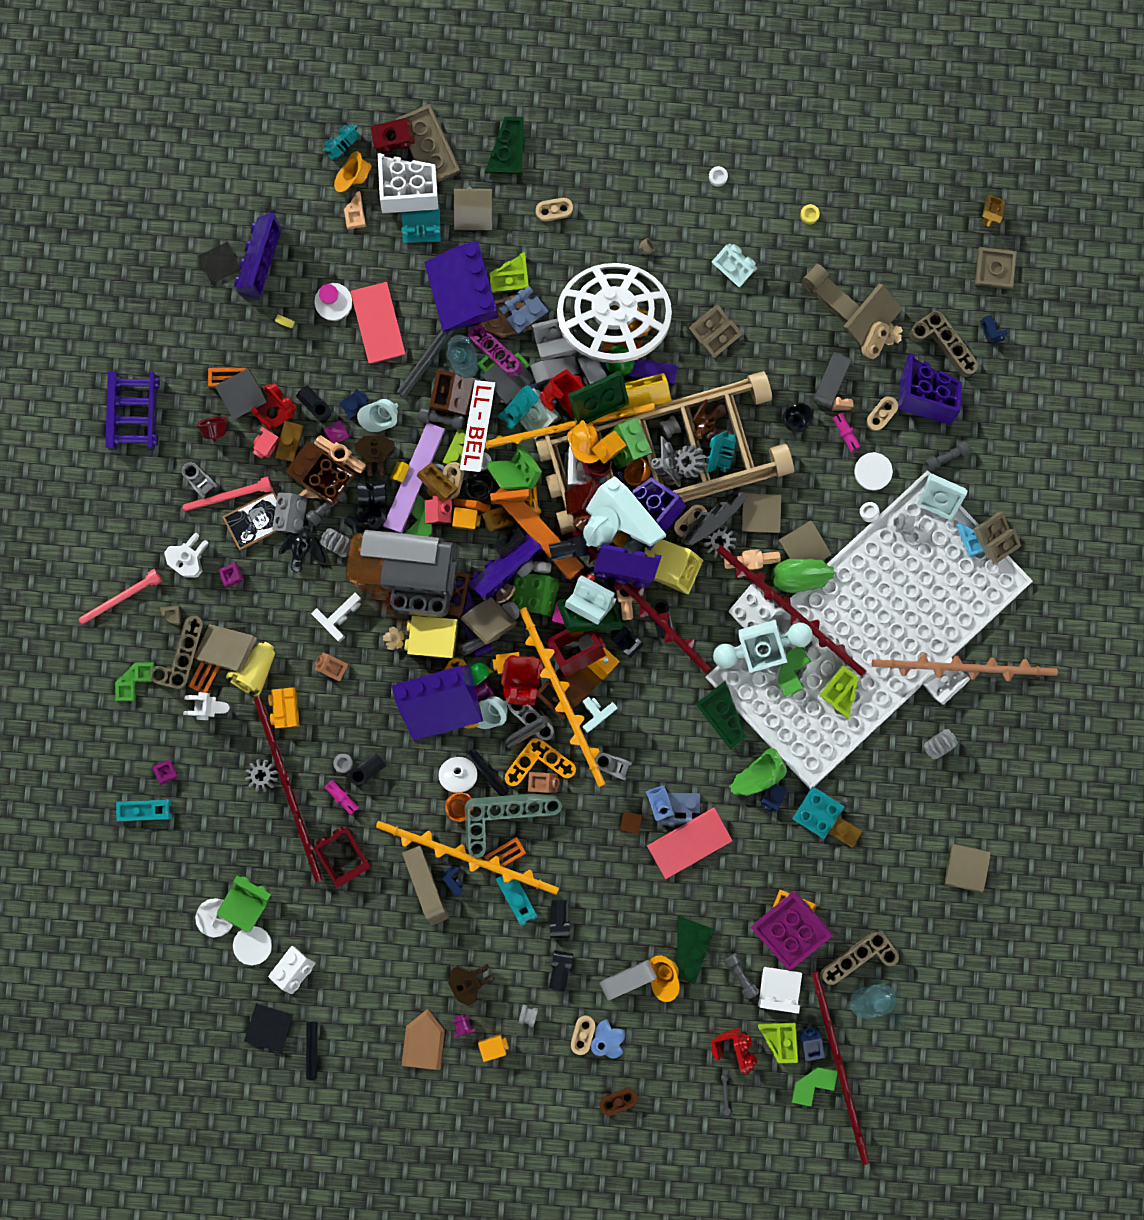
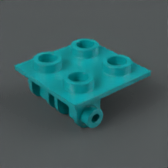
M345 124L337 131L339 134L337 137H331L324 143L325 148L322 151L329 152L328 157L331 160L337 159L343 153L341 149L344 152L346 151L340 143L341 141L349 148L350 145L358 140L360 134L355 130L357 125Z
M438 204L439 209L402 212L403 243L441 242L440 204Z
M724 431L711 439V453L706 459V473L721 467L720 471L728 472V469L731 468L732 459L729 458H733V455L724 451L734 453L737 442L735 434L729 433L728 435V431Z
M812 786L792 819L825 839L845 806Z

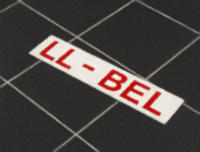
M475 380L460 470L481 472L495 382Z

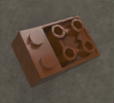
M437 369L429 406L431 411L452 415L460 414L469 418L474 383L478 379Z
M309 441L306 442L285 471V475L331 505L335 503L355 475Z
M588 666L566 678L560 668L556 671L559 681L569 682L565 695L572 710L602 681ZM548 679L537 691L536 696L564 721L567 717L566 713L556 712L555 708L560 700L551 680Z

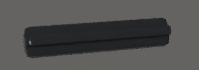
M471 749L466 754L498 795L505 796L509 790L475 749Z
M315 1021L307 1022L306 1026L307 1080L317 1079L318 1023Z

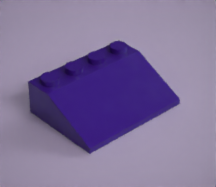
M274 213L260 216L257 218L256 223L252 224L251 240L247 241L245 247L246 257L241 260L240 269L242 270L234 283L238 294L259 300L261 298L282 229Z
M478 241L459 245L424 262L443 332L498 318Z
M526 534L520 538L518 537L517 542L514 540L515 545L510 549L502 550L499 553L500 557L496 561L492 559L484 566L486 569L482 573L476 572L470 578L471 582L469 585L483 602L512 580L525 564L531 560L534 561L542 554V546L531 536Z
M469 665L454 667L391 685L396 705L413 741L483 722Z

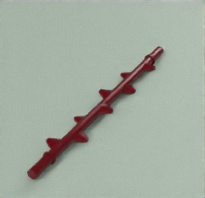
M578 530L572 534L573 537L582 535ZM588 546L589 553L591 554L588 563L594 565L598 550L594 546ZM615 581L613 587L615 591L624 589L641 606L639 616H650L666 632L663 640L665 643L674 641L705 674L711 669L698 653L692 649L695 640L693 638L683 640L668 624L670 614L668 612L658 614L642 597L644 589L633 588L628 582L622 584Z
M722 545L717 548L716 551L730 562V565L736 568V578L746 576L764 592L765 600H774L791 615V625L795 623L807 624L811 628L813 635L819 639V646L821 648L828 647L861 677L866 673V670L852 659V656L850 657L845 652L843 644L836 645L819 630L820 621L818 619L808 621L791 606L789 597L782 598L765 583V573L754 574L737 559L738 557H734Z
M254 698L259 719L268 740L275 766L277 767L308 859V864L310 865L315 882L321 881L323 879L317 864L318 860L315 858L313 847L311 846L290 784V778L287 775L268 719L269 715L266 713L262 698Z
M816 971L811 973L816 991L815 994L819 1002L855 1136V1145L858 1147L862 1165H867L870 1162L865 1147L866 1142L863 1140L824 995L825 990H823L819 972Z

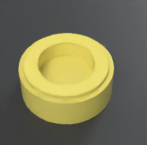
M812 204L804 206L800 213L801 220L809 225L816 223L820 216L819 209Z
M278 314L275 319L277 323L288 328H293L295 321Z

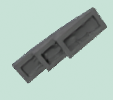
M733 491L726 502L717 501L710 512H701L680 542L686 545H693L710 535L738 510L748 496L744 492Z

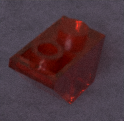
M588 480L586 484L574 486L571 490L564 492L567 514L576 517L589 514L586 511V507L598 488L604 483L597 482V480Z

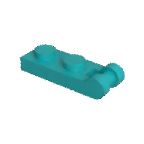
M526 385L498 415V418L501 421L503 420L507 424L506 427L511 431L521 422L540 398L529 385Z
M172 800L116 802L117 821L172 819V813H170ZM157 806H162V814H157Z
M502 875L496 878L521 927L526 925L527 921L538 918L519 881L513 879L506 884L503 881ZM526 907L528 912L522 915L519 910Z

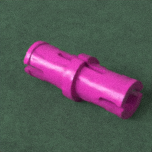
M841 413L839 417L842 422L838 420L837 416L832 418V420L839 429V435L845 440L849 451L853 452L855 449L852 443H854L856 449L860 448L861 445L853 434V428H850L844 414Z
M333 779L324 787L336 799L335 802L340 804L350 816L359 808L349 798L348 793L344 792Z

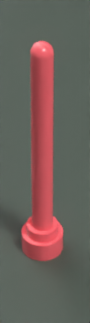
M269 476L261 478L257 484L184 504L182 508L184 511H190L257 491L271 492L273 491L272 483Z
M156 569L149 571L144 580L81 616L79 623L85 624L148 585H158L163 582L161 576Z

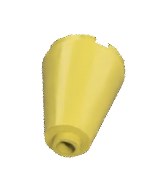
M267 642L259 643L251 650L241 673L230 670L226 678L231 677V683L248 694L252 691L255 693L254 697H259L275 656L274 647Z

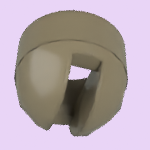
M649 238L644 239L639 245V249H643L642 254L648 255L655 251V246Z

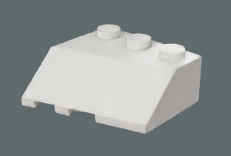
M378 153L382 213L439 209L435 164L415 160L409 162L401 160L400 157L394 156V158L384 157V154Z

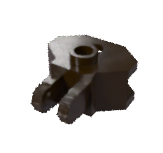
M384 435L363 436L355 443L356 454L364 459L367 464L368 479H373L374 476L372 465H379L380 478H385L384 464L395 453L393 441Z
M488 964L471 971L461 966L451 970L448 984L457 1001L468 1006L476 1002L478 990L495 979L494 975H489L481 981L477 977V974L483 973L490 968ZM457 985H462L463 990H458Z

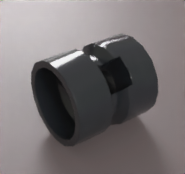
M374 482L373 485H370V483H358L359 508L371 507L372 504L375 507L387 506L386 483Z

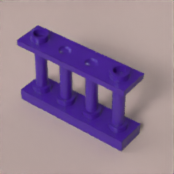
M108 371L105 447L109 450H117V445H120V443H148V448L155 451V445H158V434H155L156 399L157 389L160 388V378L154 372H150V379H122L116 371ZM122 386L149 387V398H121L119 396V388H122ZM121 405L149 406V417L120 416L118 414V407H121ZM121 424H148V436L120 435L117 433L118 426Z

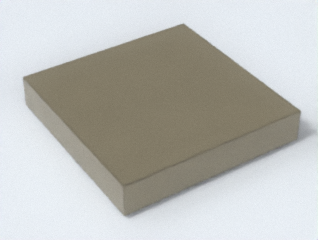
M979 247L975 285L1012 290L1017 251Z
M745 493L748 497L742 503L741 532L780 533L781 495Z

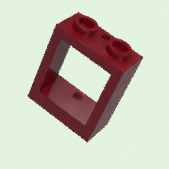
M566 629L545 640L549 648L554 649L555 653L553 656L565 678L606 656L603 650L606 645L601 637H596L598 631L568 632ZM589 633L594 645L564 660L559 649Z
M342 826L332 832L334 834L332 837L327 839L325 836L316 841L317 846L314 847L315 852L337 888L372 867L349 827L344 829ZM346 835L363 863L343 876L338 877L322 849Z

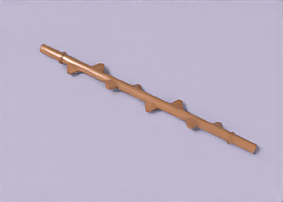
M921 654L917 661L872 659L871 663L872 667L898 668L902 676H906L910 669L933 670L937 678H941L945 671L968 672L972 680H975L979 672L1002 673L1006 681H1010L1014 674L1057 676L1058 674L1057 668L1031 667L1027 659H1023L1019 667L998 666L995 658L992 657L986 665L962 664L959 656H954L951 663L929 662L926 654Z

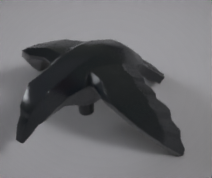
M304 526L298 536L290 533L279 550V554H283L289 549L292 550L293 558L290 568L295 573L303 570L302 559L305 553L314 555L315 559L319 562H326L317 539L314 537L308 538L311 530L309 526Z

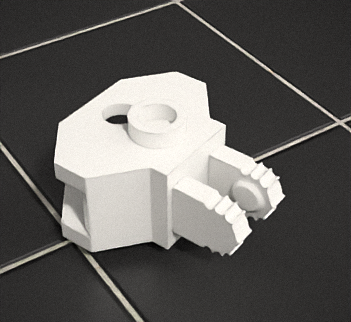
M197 533L186 544L183 543L182 546H169L164 552L167 565L185 578H197L203 572L200 559L209 542L203 541L196 551L191 549L199 538Z
M199 692L198 696L187 695L184 699L195 701L194 711H184L183 715L197 716L196 720H208V717H214L215 713L224 714L229 710L227 702L216 701V697H210V693Z

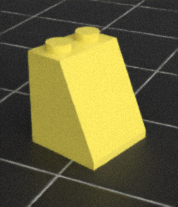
M662 539L651 550L645 547L644 552L648 555L647 557L654 558L655 554L662 555L654 580L689 595L703 559L690 549Z
M412 616V619L408 620L407 631L410 632L409 639L405 640L404 650L408 651L407 654L410 656L445 660L454 659L458 620Z

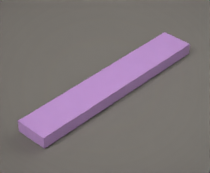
M431 423L426 424L409 464V470L400 485L383 525L384 528L403 533L423 485L417 474L428 464L432 463L445 433L444 428Z

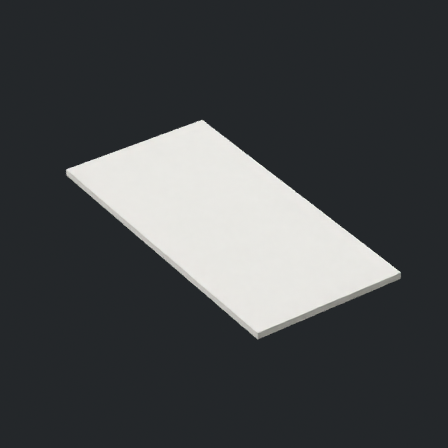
M928 470L879 515L877 520L871 522L827 563L828 566L834 567L835 574L834 578L830 579L825 587L797 592L790 598L793 608L808 621L818 619L820 621L819 630L836 645L843 644L845 646V652L850 657L852 656V659L866 670L862 677L848 664L846 665L828 647L821 648L819 646V639L814 635L811 640L813 644L809 647L807 653L812 662L803 667V676L800 678L804 689L789 698L786 697L777 681L782 664L750 673L746 658L741 657L737 659V662L732 667L721 668L717 666L705 677L714 688L718 687L725 680L727 681L737 712L770 748L778 751L784 763L809 789L812 786L815 787L914 694L934 672L933 670L910 669L906 676H902L898 668L872 667V659L917 661L921 654H926L929 662L944 663L948 658H952L1033 582L1009 556L998 563H993L985 552L968 557L956 524L961 523L971 529L976 528L979 524L961 505L952 520L916 505L930 474ZM899 513H903L908 517L911 515L915 516V524L911 535L904 531H895ZM786 611L782 615L775 616L770 620H776L780 635L788 633L792 626L790 624L791 615ZM792 644L784 645L786 653L796 648ZM842 665L859 678L854 691L855 697L851 705L849 719H846L819 696Z

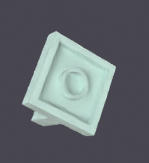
M533 388L532 390H533V391L537 394V396L540 398V396H539V395L541 394L540 390H539V389L535 390V389ZM540 399L521 420V424L527 431L553 426L562 417L555 409L550 411L546 408Z
M930 473L916 505L952 520L968 490Z
M581 575L576 583L573 594L566 601L564 607L598 625L615 605L617 599L614 598L615 593Z
M587 697L582 701V704L593 718L582 727L583 730L589 733L617 710L616 705L612 702L600 712L601 706L595 698L590 699Z

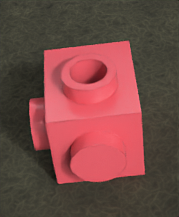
M433 496L431 500H426L425 523L437 525L452 523V500L447 499L443 502L437 496Z

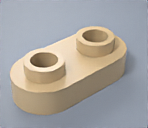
M567 198L542 201L536 206V216L544 222L567 218L573 212V204ZM562 206L567 208L565 212L560 210ZM543 210H547L549 213L547 215H543L541 212Z
M876 321L872 324L861 348L862 354L865 357L874 359L880 354L889 335V326L886 323Z
M884 397L869 414L866 424L870 430L880 431L896 413L898 403L893 397ZM884 405H890L891 409L886 410ZM873 419H877L879 424H873Z
M457 462L447 464L443 471V474L458 488L457 492L448 500L454 499L459 495L464 470H460L461 464Z
M702 505L692 506L676 521L674 525L675 533L679 537H684L697 519L694 517V513L707 512L705 507ZM685 525L687 530L681 531L680 526Z
M581 1016L576 1022L571 1040V1049L575 1054L583 1055L590 1049L595 1031V1021L590 1016ZM583 1022L589 1023V1027L587 1029H584L582 1027ZM578 1041L584 1042V1046L582 1048H579L577 1046Z

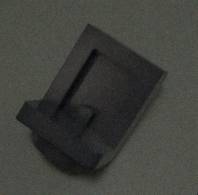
M624 624L622 630H615L611 636L613 642L629 658L644 646Z

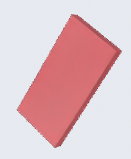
M387 282L350 291L369 365L405 356L406 353Z
M712 808L650 843L647 847L664 878L667 879L732 842V839L716 809Z

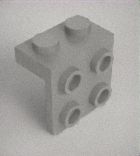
M569 316L564 317L565 322L570 320ZM558 318L532 324L541 360H551L559 356H571L578 352L564 338L558 324ZM570 328L569 331L573 335L572 328Z

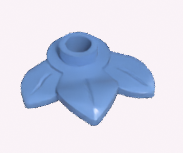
M608 1020L601 1021L595 1028V1038L590 1045L591 1051L597 1056L606 1055L609 1058H617L623 1054V1050L619 1045L624 1041L625 1031L622 1029H611ZM600 1042L603 1043V1049L601 1050L598 1048Z

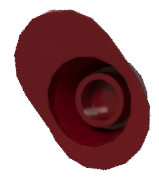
M226 417L207 418L198 422L196 427H199L203 438L212 439L216 442L217 438L226 434L228 419Z

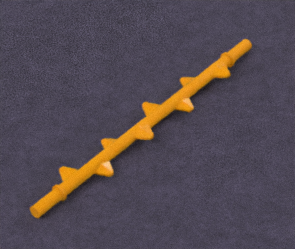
M654 403L612 412L587 424L593 425L655 411ZM567 420L563 424L505 437L497 436L495 439L488 441L486 439L484 449L488 450L491 447L509 443L519 444L522 440L571 430L576 426L575 421Z
M524 607L519 611L527 627L526 630L530 633L525 643L526 645L536 647L545 667L540 677L551 680L560 700L555 710L556 712L566 713L574 731L570 744L580 745L590 767L589 770L592 771L598 787L603 786L606 783L598 768L599 765L595 761L600 751L597 748H589L580 728L585 718L581 715H574L565 695L569 682L559 681L550 661L555 651L554 649L544 648L535 628L536 625L533 623L527 608Z
M381 821L377 822L376 828L391 833L393 836L401 837L402 846L404 847L408 846L411 842H415L434 849L436 858L447 854L469 862L471 872L482 867L499 873L503 876V881L506 884L515 879L555 895L559 891V887L545 883L541 879H534L532 870L521 874L500 866L498 856L493 857L490 861L474 858L465 852V846L462 844L454 849L432 841L430 831L419 836L400 829L398 826L395 827Z

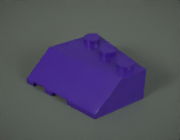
M909 353L900 378L898 409L951 425L960 413L962 382L943 371L937 372L930 368L931 364L926 361L922 363L915 359V355Z
M652 477L632 491V494L664 532H666L686 507L678 494ZM636 540L637 542H639L641 545H643L644 547H646V548L649 549V550H651V549L653 548V546L650 547V546H648V545H646V544H644V543H642V542Z
M602 544L597 552L592 573H596V576L599 578L608 579V577L615 578V581L618 583L626 584L630 582L634 583V586L637 588L645 589V586L649 587L654 581L662 555L655 554L654 558L647 557L648 555L645 552L637 551L631 554L625 548Z

